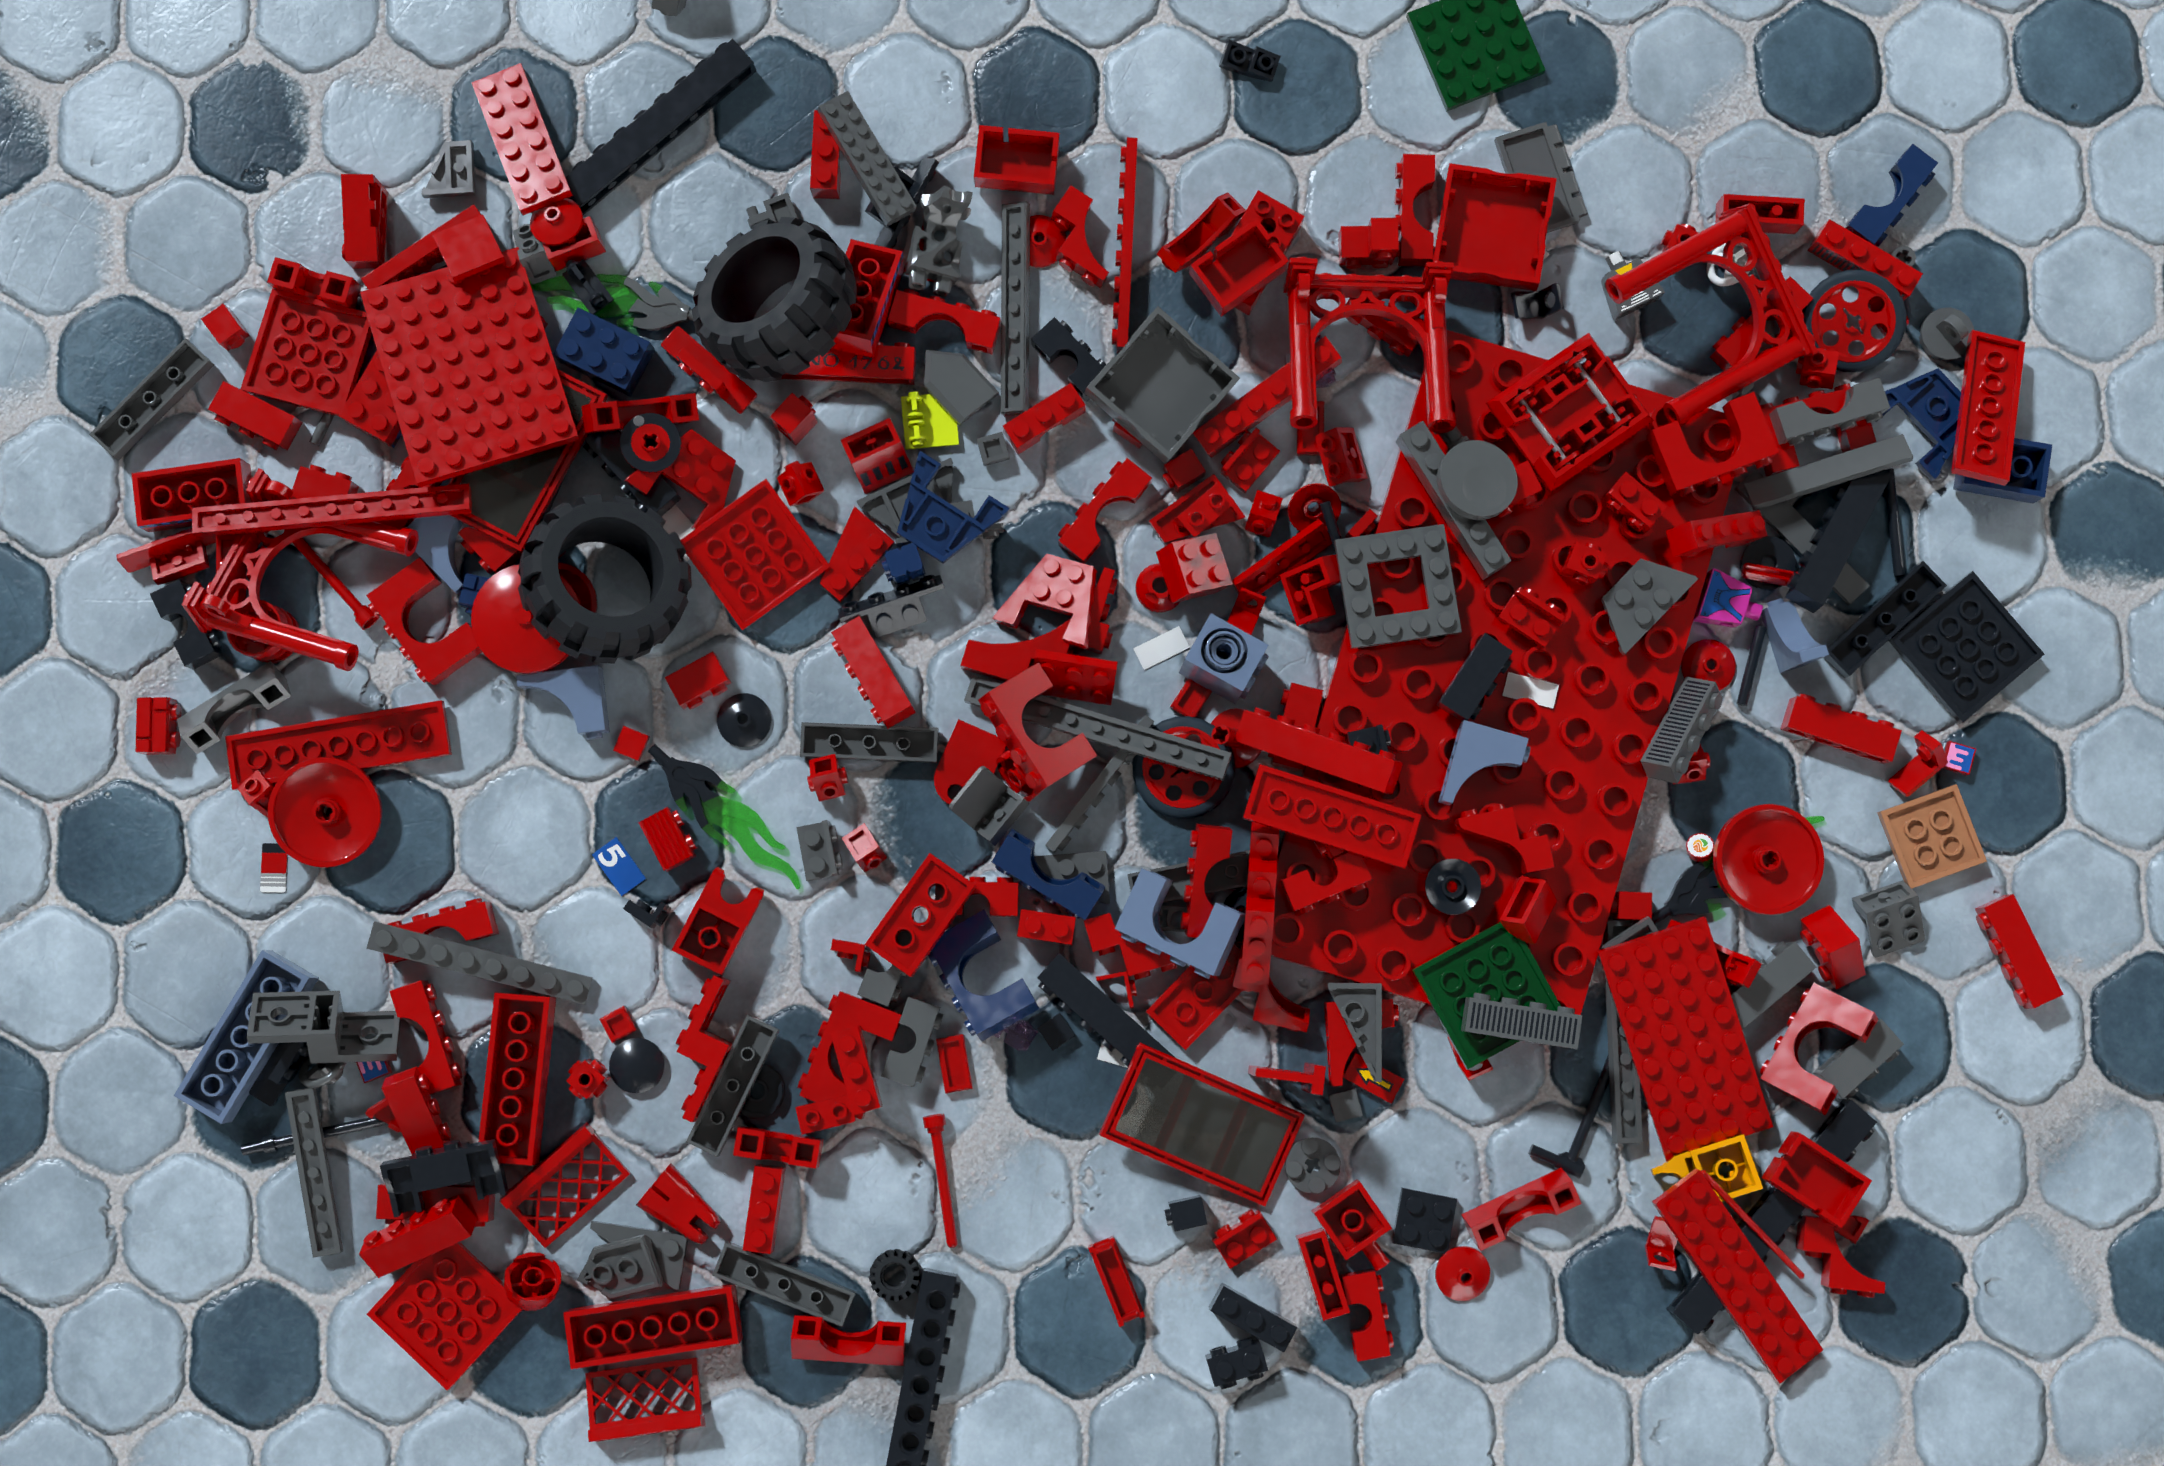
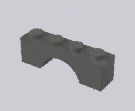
M1879 377L1855 384L1846 391L1844 405L1837 413H1817L1811 410L1803 401H1798L1776 408L1769 416L1779 445L1788 442L1789 446H1793L1806 441L1805 437L1810 435L1820 438L1831 434V429L1840 427L1841 431L1857 426V421L1866 419L1867 423L1877 421L1883 418L1882 414L1890 409V405Z
M271 661L179 717L177 723L181 738L196 754H199L220 741L226 727L242 713L254 708L270 710L291 697L287 679Z

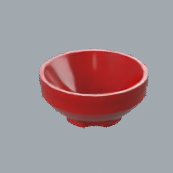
M1159 563L1150 565L1137 578L1135 586L1137 598L1146 609L1152 612L1162 613L1170 611L1180 602L1172 603L1168 590L1164 593H1157L1153 589V581L1157 578H1164Z

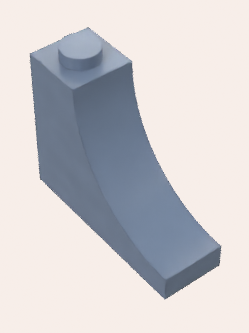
M450 515L416 518L407 527L418 532L419 538L415 552L455 593L460 595L463 589V580L456 567L455 543L463 522Z
M1783 598L1767 603L1768 607L1762 610L1761 616L1780 673L1806 666L1829 655L1826 644L1821 645L1817 643L1806 630L1794 602H1784Z
M599 665L516 675L518 687L546 691L563 701L575 720L578 734L586 736L587 740L603 738V733H610L603 668Z
M1466 720L1460 722L1438 802L1446 805L1452 804L1461 785L1473 773L1492 766H1511L1517 768L1522 765V762L1526 763L1531 747L1527 746L1529 738Z

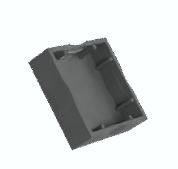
M1157 306L1135 331L1129 342L1087 386L1084 394L1163 463L1167 464L1238 382L1240 377L1211 352L1199 346L1184 328Z

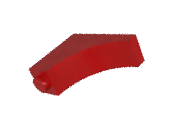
M1382 999V1029L1395 1027L1394 1021L1399 1020L1398 1005L1393 1004V999ZM1324 1002L1329 1086H1343L1344 1068L1348 1057L1356 1047V1043L1336 1003Z

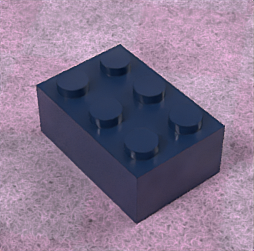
M577 307L553 355L559 363L631 397L655 349L649 341Z
M2014 438L2010 480L2005 486L1955 474L1953 490L2033 504L2045 498L2052 444Z

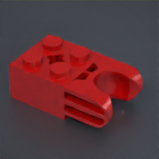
M717 867L708 879L672 951L723 977L764 896V889L760 887L753 888L742 902L738 904L727 903L721 896V888L726 878L725 872ZM710 932H715L714 937L717 939V942L706 946V941L703 938L704 934L707 933L709 935Z

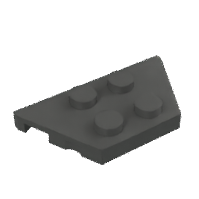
M949 458L940 462L941 468L927 489L948 503H952L953 461ZM912 476L857 500V504L861 509L898 538H901L897 534Z
M1639 559L1601 598L1604 610L1609 616L1612 632H1615L1619 643L1620 653L1622 655L1626 654L1698 578L1691 574Z

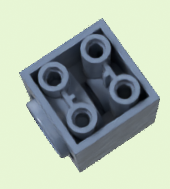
M1210 613L1184 659L1179 674L1236 705L1240 697L1245 700L1256 680L1252 675L1258 677L1269 655L1265 651L1269 645Z

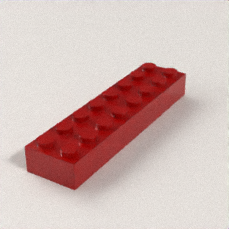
M474 204L362 277L361 280L368 289H372L428 272L433 265L444 261L433 238V234L482 214Z

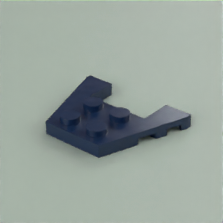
M1939 368L1895 388L1886 390L1885 394L1890 409L1882 414L1884 416L1897 404L1934 443L1935 446L1915 463L1931 481L1939 476L1940 470L1950 456L1955 444L1961 391Z
M920 451L917 456L914 473L912 474L897 534L908 542L914 543L919 549L944 564L1008 514L1010 508L988 495L975 517L968 516L927 489L941 468V464Z

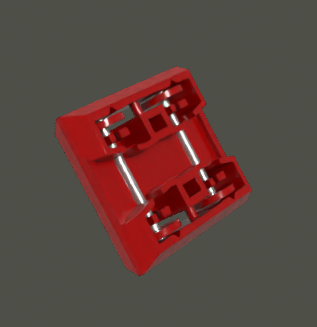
M1587 333L1486 402V405L1550 492L1654 421L1636 397V393L1590 333ZM1574 367V369H1573L1572 371H1570V372L1567 373L1566 375L1564 374V373H1566L1567 371H1569L1570 369H1572V368ZM1560 370L1562 374L1553 380L1550 375ZM1545 380L1547 385L1537 395L1525 401L1535 392L1532 387ZM1607 430L1605 433L1609 437L1599 443L1595 437ZM1590 442L1593 448L1584 454H1580L1578 449Z

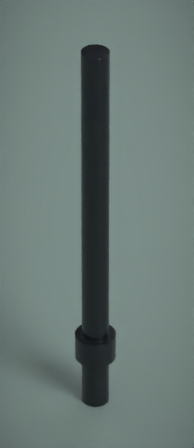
M368 1117L323 1127L324 1138L388 1124L375 1117L373 1119ZM292 1134L280 1137L271 1135L263 1137L261 1141L241 1145L242 1155L263 1151L267 1154L278 1151V1148L294 1145Z

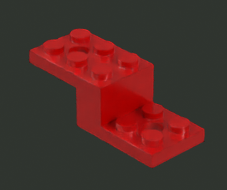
M713 975L712 979L707 978L700 992L704 996L699 1005L695 1004L688 1016V1019L692 1021L687 1030L683 1029L676 1041V1044L679 1045L678 1053L707 1066L704 1070L700 1069L694 1081V1084L697 1085L696 1090L692 1095L686 1097L681 1110L685 1111L682 1118L690 1122H696L733 1045L732 1042L707 1031L731 980L722 976Z

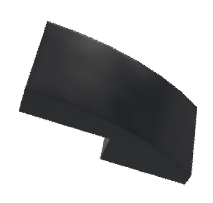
M1229 39L1226 42L1219 67L1247 77L1272 82L1281 56L1258 46L1252 49Z

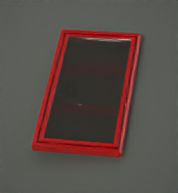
M558 370L580 440L456 476L448 484L469 483L472 499V513L450 516L522 553L530 535L542 519L588 434L584 430L581 406L605 402L608 398L607 394Z
M1139 1043L1099 1135L1262 1206H1266L1305 1115L1143 1043Z

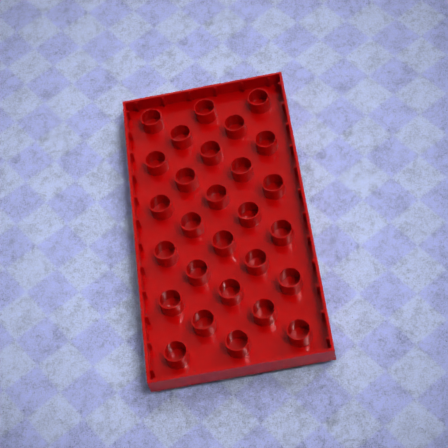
M1447 330L1452 412L1455 413L1457 428L1463 436L1469 438V441L1480 440L1497 446L1510 458L1514 466L1527 461L1486 405V402L1548 360ZM1423 368L1405 431L1421 421H1424L1428 428L1425 368ZM1574 368L1570 369L1569 371H1567V372L1564 373V374L1566 375L1567 373H1569L1570 371H1572ZM1558 370L1551 374L1550 377L1554 380L1562 373ZM1545 380L1532 387L1535 392L1525 401L1537 395L1547 385ZM1630 385L1636 393V397L1653 418V422L1552 492L1548 490L1533 469L1543 489L1537 495L1538 500L1525 507L1521 503L1513 506V512L1504 517L1498 518L1495 516L1486 519L1510 557L1511 562L1484 580L1478 574L1399 448L1374 534L1444 524L1462 632L1460 634L1351 649L1348 626L1346 625L1316 727L1320 729V735L1328 737L1329 732L1345 737L1344 743L1349 744L1348 732L1382 724L1383 729L1389 731L1391 746L1387 747L1388 752L1396 754L1395 760L1402 762L1403 765L1393 795L1366 786L1358 787L1357 783L1305 766L1301 777L1421 814V819L1405 869L1363 857L1372 877V880L1366 882L1367 888L1353 894L1351 889L1340 892L1342 898L1326 904L1325 899L1314 903L1316 909L1304 914H1300L1299 910L1292 912L1280 880L1308 869L1312 880L1316 884L1326 886L1333 881L1335 870L1331 862L1332 859L1329 860L1326 855L1322 857L1314 843L1316 841L1284 832L1277 856L1271 957L1356 983H1382V991L1431 1005L1412 969L1499 923L1522 876L1547 880L1557 901L1535 945L1527 942L1526 944L1561 1007L1574 1008V1014L1581 1015L1598 956L1597 951L1600 949L1648 781L1641 759L1668 710L1714 550L1713 547L1690 555L1673 557L1666 531L1689 521L1723 516L1734 480L1729 474L1721 477L1722 482L1707 488L1705 484L1695 487L1696 491L1684 497H1680L1679 493L1670 496L1646 435L1651 430L1670 423L1665 416L1663 407L1665 403L1674 399L1673 397ZM1707 408L1692 416L1686 424L1680 426L1689 449L1700 460L1708 463H1720L1730 458L1734 448V437L1723 412ZM1607 430L1595 437L1599 443L1609 437L1605 433ZM1430 431L1446 455L1448 447L1439 435H1435L1434 432ZM1588 442L1578 451L1580 454H1584L1593 446ZM1625 472L1629 473L1668 506L1646 533L1633 529L1627 523L1628 519L1621 513L1617 514L1610 510L1606 505L1607 501L1603 499L1605 494ZM1575 542L1584 545L1586 543L1595 544L1601 547V552L1607 554L1604 562L1608 563V567L1602 579L1598 578L1592 584L1583 585L1573 581V576L1561 572L1569 550ZM1420 557L1367 564L1375 617L1428 609ZM1639 559L1696 576L1698 580L1626 654L1622 655L1601 598ZM1519 587L1522 589L1527 587L1535 591L1539 595V600L1545 604L1552 603L1562 610L1561 614L1566 617L1545 648H1541L1497 618ZM1486 633L1513 651L1509 657L1512 663L1504 674L1499 672L1494 680L1498 683L1489 697L1484 695L1479 703L1483 706L1474 720L1469 718L1468 721L1529 738L1527 746H1530L1531 750L1527 762H1522V765L1517 768L1511 766H1492L1473 773L1461 785L1453 803L1446 805L1438 801L1461 721L1436 706V704L1480 637ZM1508 672L1558 684L1554 708L1538 705L1529 698L1517 700L1503 696ZM1503 803L1505 808L1513 807L1520 840L1523 839L1522 834L1539 831V836L1547 834L1555 867L1522 874L1516 855L1508 847L1461 832L1455 827L1454 820L1460 818V812L1477 809V813L1480 814L1488 812L1487 807ZM1345 851V852L1339 854V855L1336 856V857H1339V856H1341V855H1344V854L1348 853V851ZM1446 859H1460L1469 863L1477 871L1481 881V893L1476 904L1470 910L1457 915L1438 911L1431 905L1425 892V880L1428 872L1435 864ZM1449 882L1447 884V890L1449 892H1455L1456 884L1454 882Z

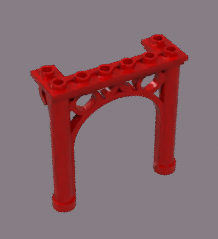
M1751 204L1723 211L1718 218L1720 222L1622 275L1616 274L1606 280V289L1609 296L1615 303L1621 304L1691 264L1708 262L1730 272L1742 285L1749 298L1754 325L1752 340L1747 352L1731 368L1665 403L1663 409L1670 423L1678 420L1679 425L1682 426L1692 416L1796 358L1813 355L1818 352L1815 346V338L1807 329L1804 322V314L1797 307L1793 298V290L1781 272L1782 266L1779 260L1775 258L1770 247V240L1763 232L1759 223L1758 213L1752 208ZM1725 244L1723 248V257L1714 254H1707L1710 251ZM1736 244L1741 245L1747 254V263L1743 267L1733 262V249ZM1755 267L1761 280L1757 279L1753 274L1747 275L1746 272L1751 271ZM1768 295L1774 309L1764 311L1763 307L1768 306ZM1769 316L1775 317L1780 327V333L1776 334V338H1773L1765 331L1766 320ZM1762 341L1773 345L1758 354Z
M1290 258L1283 293H1286V296H1288L1292 385L1291 426L1296 429H1310L1318 424L1314 350L1318 335L1328 325L1339 319L1356 315H1373L1401 324L1419 341L1424 355L1428 429L1435 433L1452 431L1456 427L1455 413L1452 412L1445 301L1454 263L1443 261L1426 262L1422 277H1412L1409 275L1398 277L1381 274L1374 276L1357 274L1332 275L1330 273L1315 274L1318 264L1317 258ZM1345 298H1357L1350 300L1349 305L1345 306ZM1320 299H1332L1338 303V307L1330 312L1321 308L1317 301ZM1379 299H1390L1388 306L1384 305L1385 301ZM1409 301L1417 309L1405 314L1395 306V303ZM1311 312L1320 319L1313 329H1311ZM1421 315H1424V329L1415 321Z
M258 468L254 477L249 480L246 489L253 502L298 499L292 495L293 491L288 486L271 480L264 470ZM364 522L285 529L283 534L272 539L266 537L269 531L240 533L233 539L228 554L220 562L218 572L207 585L206 590L199 582H194L191 589L184 595L182 606L203 633L214 628L328 662L341 670L351 671L359 655V649L356 644L278 622L270 618L263 611L260 603V585L266 568L284 547L297 539L312 534L336 535L405 556H411L418 544V532L407 527L400 529L379 522ZM262 542L264 546L256 551L258 545ZM246 568L248 570L246 575L250 582L241 578ZM248 589L249 597L239 604L230 603L236 591ZM253 608L260 619L244 615L243 613Z

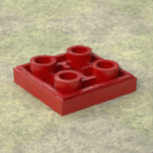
M484 215L433 234V238L454 282L505 262L504 256Z

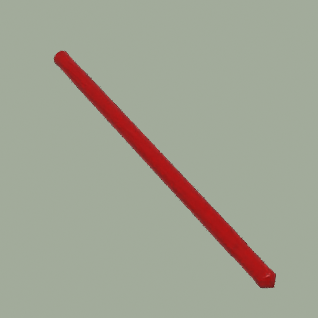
M1700 1170L1711 1187L1799 1279H1804L1805 1274L1705 1170Z

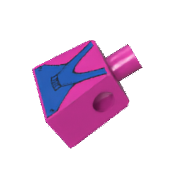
M1713 568L1706 574L1693 621L1737 627L1742 624L1744 617L1758 621L1763 605L1749 601L1752 593L1750 586Z

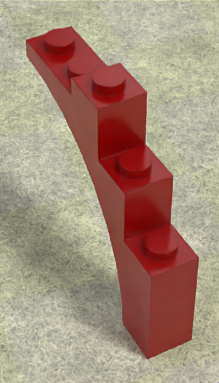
M1104 567L1095 588L1094 601L1091 603L1090 610L1092 618L1091 627L1088 628L1089 646L1087 649H1084L1101 655L1103 648L1109 649L1113 633H1109L1110 625L1100 621L1101 619H1107L1110 604H1106L1108 594L1114 595L1118 579L1114 578L1115 570ZM1071 618L1051 632L1031 640L1007 644H989L968 639L960 665L961 669L1006 682L1031 667V662H1034L1036 649L1073 655L1074 650L1070 649V644L1065 643L1062 639Z
M1255 822L1251 823L1241 983L1269 985L1279 830Z

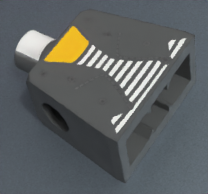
M1620 251L1605 258L1611 271L1604 275L1601 284L1614 321L1659 300L1665 293L1661 285L1656 283L1621 304L1615 303L1607 292L1606 280L1616 274L1622 275L1643 262L1638 258L1626 264Z

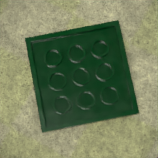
M1439 0L1408 12L1406 15L1446 112L1540 76L1546 71L1516 0Z
M1501 922L1412 969L1466 1069L1474 1067L1520 1041L1461 1031L1466 997L1473 998L1474 993L1491 995L1490 1001L1501 1002L1502 997L1519 1000L1518 1005L1529 1007L1530 1002L1547 1004L1546 1010L1557 1011L1558 1006H1561L1526 942L1510 934Z

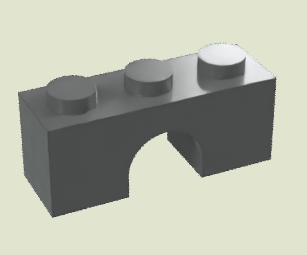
M901 931L898 935L899 944L901 946L910 944L912 941L910 931ZM893 964L885 972L867 969L857 995L890 1006L892 1002L897 1003L902 991V987L898 986L902 976L907 977V974Z
M911 997L907 998L899 1024L908 1026L915 1032L916 1044L907 1053L890 1050L881 1077L914 1087L916 1082L921 1083L926 1067L921 1066L924 1056L930 1057L935 1042L930 1039L933 1029L939 1030L944 1014L939 1013L941 1007Z

